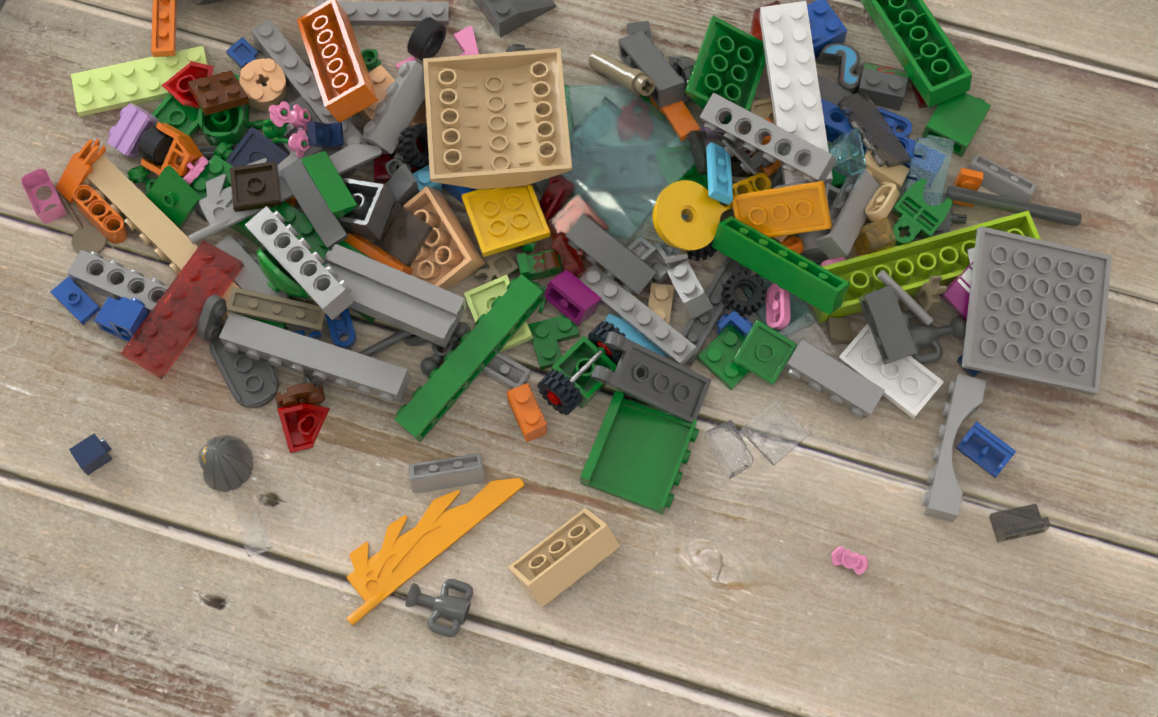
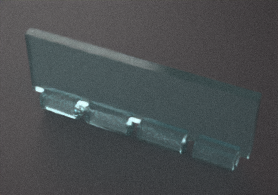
M927 135L926 138L917 137L913 154L920 155L922 158L912 157L908 176L917 179L916 181L907 179L904 193L923 177L928 181L923 187L924 201L931 206L940 204L955 143L954 140Z

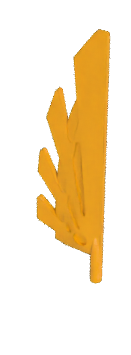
M520 478L490 481L471 501L447 510L460 494V490L453 491L434 499L416 527L399 537L407 521L406 515L388 525L381 550L368 559V542L349 554L354 571L347 576V579L364 599L365 603L346 618L348 622L353 626L525 486L524 482Z

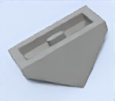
M664 241L654 244L658 254L667 265L675 267L688 260L685 250L674 248Z

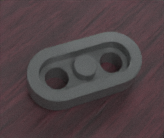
M214 294L206 300L196 330L197 337L209 342L219 335L222 317L227 309L225 299Z

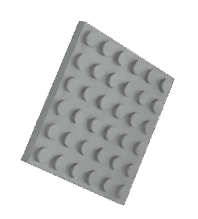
M982 226L977 228L962 367L1093 395L1098 394L1112 256Z

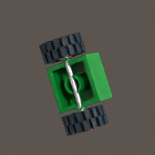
M602 321L588 334L587 338L583 335L538 383L537 388L540 389L539 393L543 395L542 398L547 400V404L549 406L552 405L555 411L558 410L560 414L569 415L578 405L583 409L607 385L592 379L591 375L595 365L606 367L613 372L616 370L622 352L606 346L604 342L608 332H615L624 337L626 335L621 333L618 327L615 328L614 324Z

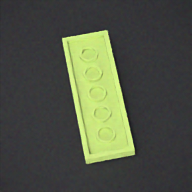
M204 46L176 51V56L148 57L71 74L78 115L81 117L128 106L129 103L136 105L166 98L169 92L161 86L191 61L208 65Z

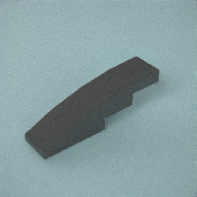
M300 158L281 170L289 188L329 250L335 244L349 237L340 220L331 212Z

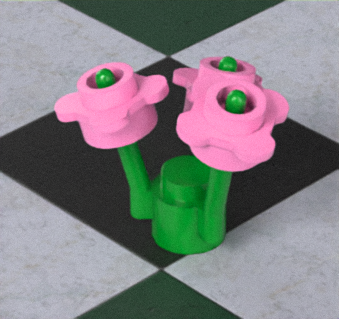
M285 101L277 106L271 105L269 107L270 119L263 121L262 130L264 136L272 139L274 144H288L290 150L296 152L297 157H303L304 152L311 148L305 131L307 130V123L310 121L308 110L296 104L293 106L294 110L290 112V106ZM292 123L295 128H304V130L299 129L297 133L292 134L289 139L282 138L287 131L286 125Z

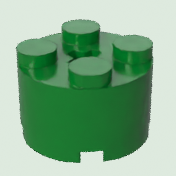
M241 106L205 115L201 108L199 109L198 123L210 146H218L223 141L228 144L240 143L248 132V123Z

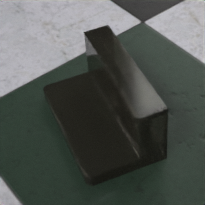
M1036 504L999 511L989 515L997 543L1045 533L1051 527L1048 517L1041 518Z

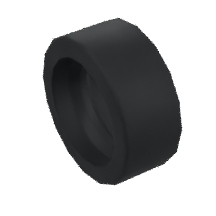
M431 17L423 19L410 36L407 46L408 53L422 62L425 58H433L445 40L446 27Z

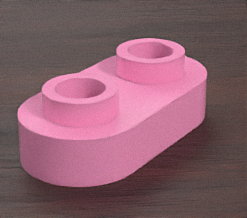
M772 284L766 292V322L773 329L783 330L789 324L791 317L790 292L781 289L777 284Z

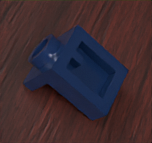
M314 121L307 123L309 146L330 148L344 144L341 122L327 124Z

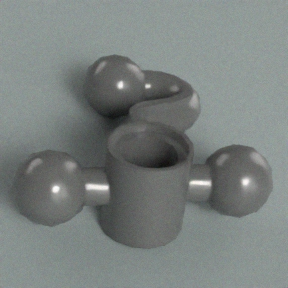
M458 323L447 344L450 346L446 352L442 353L444 347L432 342V350L435 354L422 360L421 371L423 374L429 376L435 368L439 369V363L442 360L444 361L445 356L451 350L455 351L458 347L457 343L463 335L471 332V327L468 323ZM409 336L403 340L409 346H418L428 341L419 336Z

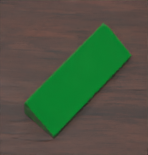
M326 151L301 159L331 212L338 219L358 206Z

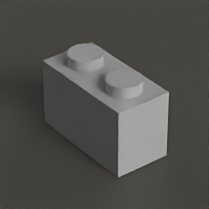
M688 260L667 271L692 319L713 308Z

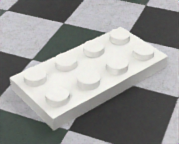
M868 324L837 360L885 390L883 396L913 419L944 383L943 380L911 356L884 365Z

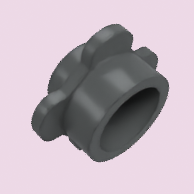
M395 154L394 159L385 164V169L390 176H393L398 170L397 165L401 166L405 163L403 161L404 157L400 156V154ZM405 163L406 166L408 167V169H409L410 172H411V166H409L407 163Z

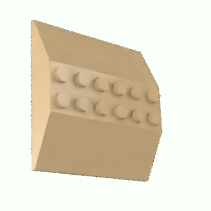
M561 48L423 59L431 182L474 189L526 186L572 171Z

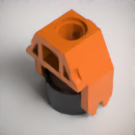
M158 122L156 126L147 129L138 144V153L143 157L140 164L158 175L161 174L165 167L170 165L181 177H184L190 170L186 165L192 162L194 166L195 162L203 156L189 135L166 123Z

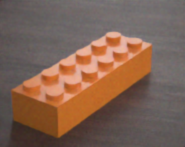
M329 0L296 19L324 105L337 122H342L377 102L378 98L350 20L337 0Z

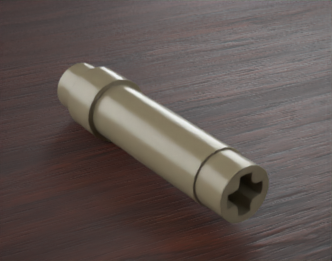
M595 51L591 54L589 58L590 67L624 85L627 90L643 96H648L654 91L655 82L647 73L636 68L633 69L600 51Z

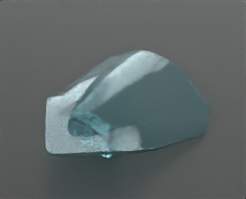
M564 86L572 171L563 173L562 176L575 185L572 192L591 219L615 238L629 240L652 212L662 190L668 185L679 181L695 164L707 156L706 146L697 134L686 137L681 142L665 115L637 94L627 90L625 86Z

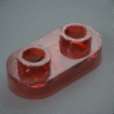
M562 231L552 236L553 242L551 246L555 253L560 254L565 270L567 269L576 277L585 272V266L578 253L567 243L569 238Z

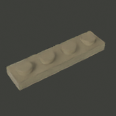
M232 287L226 309L227 312L322 332L326 313L318 305Z

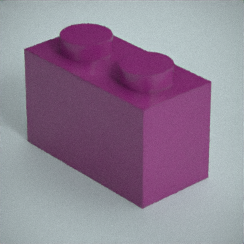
M567 269L550 280L544 293L546 300L577 326L594 315L602 299Z

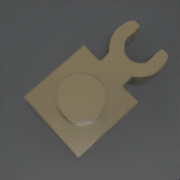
M503 251L487 261L488 269L478 270L475 273V278L487 277V280L482 282L483 285L504 275L511 277L519 271V267L508 252Z
M932 276L929 282L924 283L915 295L917 303L929 315H932L941 303L940 294H944L947 290L946 285L939 286L942 276Z

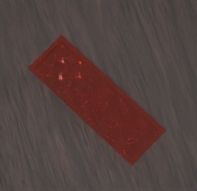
M203 240L121 351V356L162 380L196 333L206 300L214 294L220 297L223 296L244 267L243 262Z

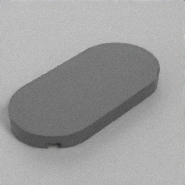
M224 325L220 326L219 335L210 342V351L231 394L240 405L247 408H260L267 405L274 399L279 387L278 377L272 365L266 359L260 358L255 360L248 357L245 352L238 351V353H234L225 349V345L219 338Z

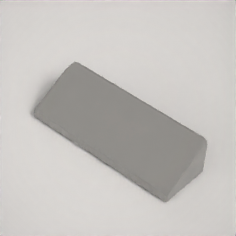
M975 154L967 168L983 172L981 186L1003 197L1028 202L1037 187V184L979 154Z
M497 353L481 373L503 386L513 389L527 383L532 371L507 356Z
M481 453L409 464L413 493L485 482Z

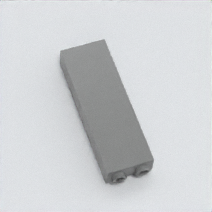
M337 244L325 255V268L329 265L338 275L336 280L338 282L343 280L352 290L349 292V295L353 298L354 302L348 307L446 348L466 309L464 297Z

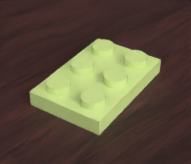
M507 275L464 293L475 323L482 314H487L490 311L493 301L498 296L502 297L507 291V286L510 283ZM527 321L499 353L534 339Z

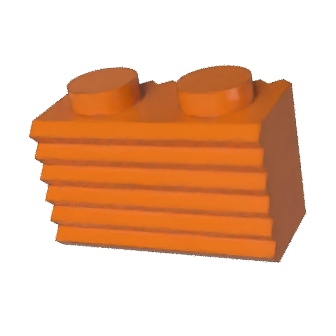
M525 383L507 391L508 403L526 442L546 435L547 422H545L543 413L539 409L530 384Z

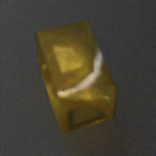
M885 217L862 227L854 244L858 256L895 246L896 237L888 218Z

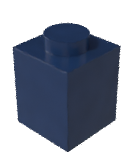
M95 433L69 449L87 476L113 460L108 453L112 450L105 438L100 440Z

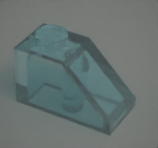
M855 127L838 136L828 148L829 153L837 159L832 169L847 178L867 168L859 128Z

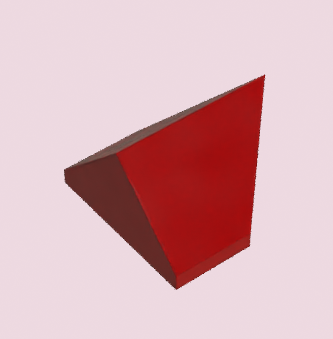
M191 61L161 86L184 106L200 109V106L189 90L188 82L212 76L214 66Z
M306 403L278 408V414L290 453L314 447L313 445L330 408Z

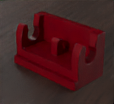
M561 174L550 178V184L539 202L547 225L556 221L575 188V185Z

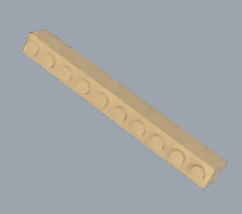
M103 155L91 165L93 171L87 176L84 184L92 186L104 200H107L110 206L125 218L124 223L131 231L136 229L140 233L138 236L147 246L151 244L155 248L153 250L154 253L162 261L166 259L170 263V269L177 276L182 274L186 278L184 282L192 291L197 289L201 293L199 297L206 302L210 296L215 294L225 299L227 307L232 287H240L195 243L192 244L191 240L108 158ZM227 310L222 317V321L224 322L228 319V316L230 314V312H227Z

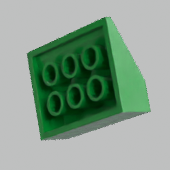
M713 15L685 93L703 110L712 94L715 93L750 111L766 63L763 41ZM732 115L726 116L723 124H728L732 119Z

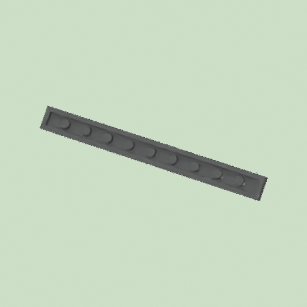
M781 166L771 182L770 189L784 185ZM728 256L706 291V295L713 308L694 319L690 318L681 333L697 347V351L686 361L690 365L693 364L727 306V303L723 304L722 302L724 297H721L722 288L727 279L735 272L738 274L740 270H744V273H746L748 270L747 267L740 265L739 262Z

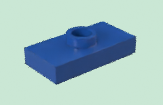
M70 277L64 279L50 291L82 325L101 310Z

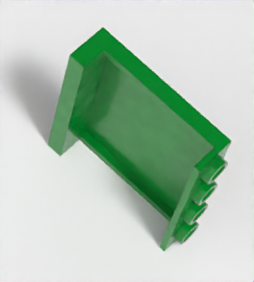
M615 390L580 476V484L663 514L665 507L670 509L673 502L674 494H671L673 486H679L683 475L679 471L682 463L687 465L691 454V451L688 450L690 442L695 443L700 430L696 428L697 420L694 419L693 423L635 403L625 399L624 393Z

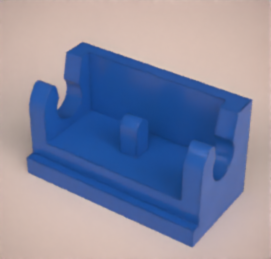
M977 421L956 447L957 450L994 478L997 477L1016 453L1013 448Z

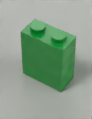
M966 92L939 103L927 123L922 137L963 157L991 105L983 99L976 98Z

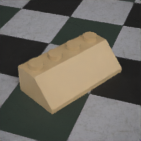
M584 508L512 563L508 569L529 596L540 607L551 603L565 589L570 588L583 575L592 571L602 560L610 557L620 545L609 526L588 509Z

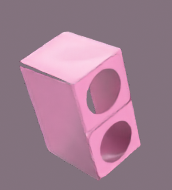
M37 169L22 177L21 183L36 215L44 224L67 215L45 169ZM42 186L50 187L52 190L51 197L47 200H39L36 197L38 188ZM51 204H56V205H57L56 207L45 211V208H46L48 205H51Z

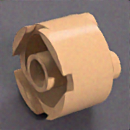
M270 58L256 59L241 69L240 84L248 95L251 107L253 106L262 111H269L271 105L277 106L278 103L283 102L287 91L285 74L274 60Z

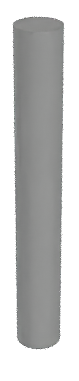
M884 270L878 273L876 277L886 287L891 285L892 289H895L898 293L899 299L925 325L928 326L933 322L934 319Z

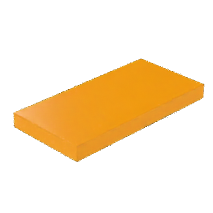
M824 181L733 195L732 205L735 218L770 238L832 228Z

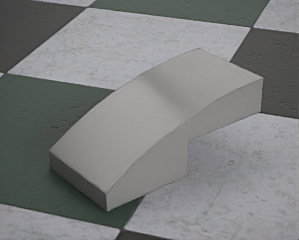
M639 236L628 248L658 272L652 280L662 284L669 277L667 271L673 268V266L665 264L658 254L657 248Z

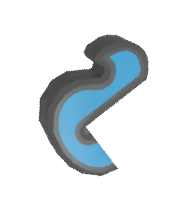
M830 43L824 46L820 52L818 63L831 66L840 65L838 85L855 95L861 81V75L856 74L860 63L858 51L844 43Z

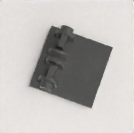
M729 139L722 140L726 145L724 146L725 151L732 157L737 156L741 161L740 166L748 174L751 172L754 175L761 173L762 170L759 167L765 168L770 164V161L762 157L764 153L760 151L751 158L754 153L750 152L747 154V149H743L744 143L738 139L735 143Z

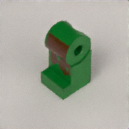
M548 250L532 255H526V253L517 254L519 274H522L530 281L548 278L563 271L560 254L556 250Z

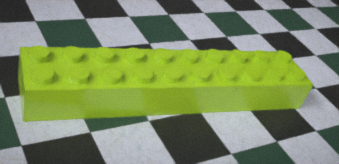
M1029 211L822 266L850 284L842 306L831 315L821 312L817 307L813 306L818 322H826L828 317L841 318L863 312L858 298L886 287L876 277L882 270L912 298L915 297L924 283L929 282L932 276H942L939 286L946 285L948 287L970 265L968 249L975 248L977 228L981 226L1041 240Z

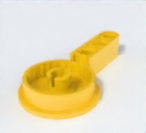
M756 174L733 184V195H736L737 191L739 194L768 190L771 188V181L766 174ZM681 180L668 185L659 194L653 208V224L659 237L668 245L686 251L698 250L707 246L714 239L721 214L733 208L732 202L729 205L725 203L721 205L718 200L709 197L708 190L702 185L693 181ZM681 214H682L683 216L686 215V214H688L689 217L686 218L685 221H684V220L682 219V217H681Z

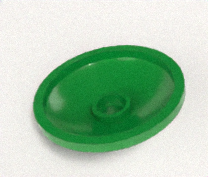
M260 247L257 250L260 269L269 280L267 285L273 291L278 293L281 290L292 297L311 298L266 248Z

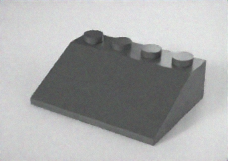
M474 0L500 38L556 8L553 0Z

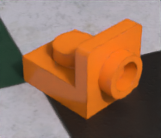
M961 167L952 186L978 191L983 181V172ZM952 200L955 204L964 205L968 207H974L975 205Z

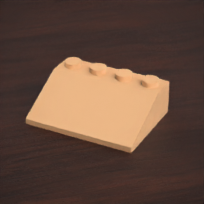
M428 186L387 219L381 233V238L391 255L413 268L411 276L445 290L468 278L485 264L441 191Z

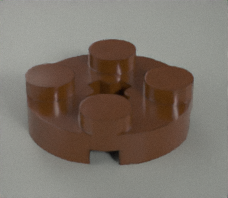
M302 383L287 387V393L281 395V391L278 392L275 399L277 408L298 403L320 406V403L325 400V393L321 385H319V388H315L314 383Z

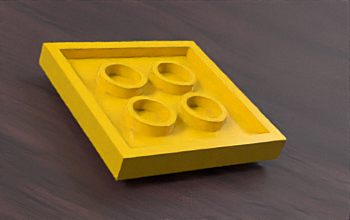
M531 184L526 186L479 189L461 195L483 257L550 237L549 228Z

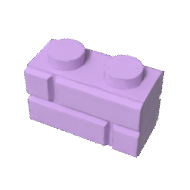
M129 103L128 106L121 110V118L117 125L110 129L107 143L124 155L136 159L139 155L138 144L142 135L150 127L156 126L159 119L141 107Z

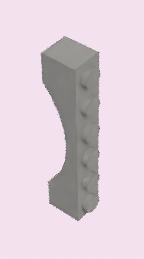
M958 373L954 381L950 380L946 394L950 395L949 403L945 402L942 410V416L945 417L944 425L940 424L937 438L940 439L939 447L935 446L932 460L936 462L934 469H930L927 483L931 485L929 492H925L922 506H925L924 515L953 522L958 516L963 492L953 470V441L959 426L967 417L976 412L981 405L987 382L985 380Z

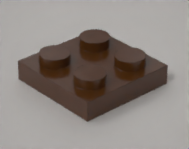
M232 71L221 72L188 82L190 92L205 115L249 104L248 95Z

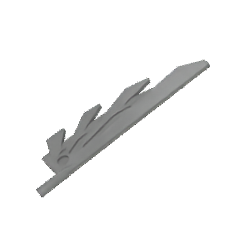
M351 144L329 156L338 173L342 174L381 156L382 150L374 145ZM322 147L308 148L304 152L303 157H297L296 152L293 151L278 165L282 202L293 197L294 194L284 179L281 170L299 158L303 159L317 154L322 150ZM264 158L248 165L266 163L268 160ZM226 174L220 175L206 182L207 197L199 200L201 209L210 226L188 236L192 244L259 213L264 208L235 212L233 209L232 188L230 186L223 189L227 176Z

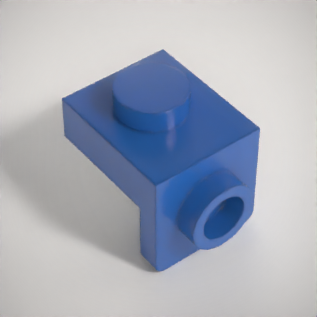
M733 310L729 315L724 314L718 320L716 334L720 335L731 325L745 338L753 324L748 318H742Z

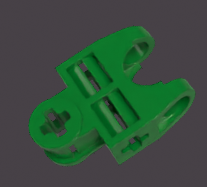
M922 177L901 196L891 209V212L899 219L889 231L890 242L895 246L907 244L918 233L924 238L931 237L946 218L953 201L948 197L939 205H928L923 199V187L928 181ZM903 229L906 232L904 234L905 236L901 238L899 234L900 231Z

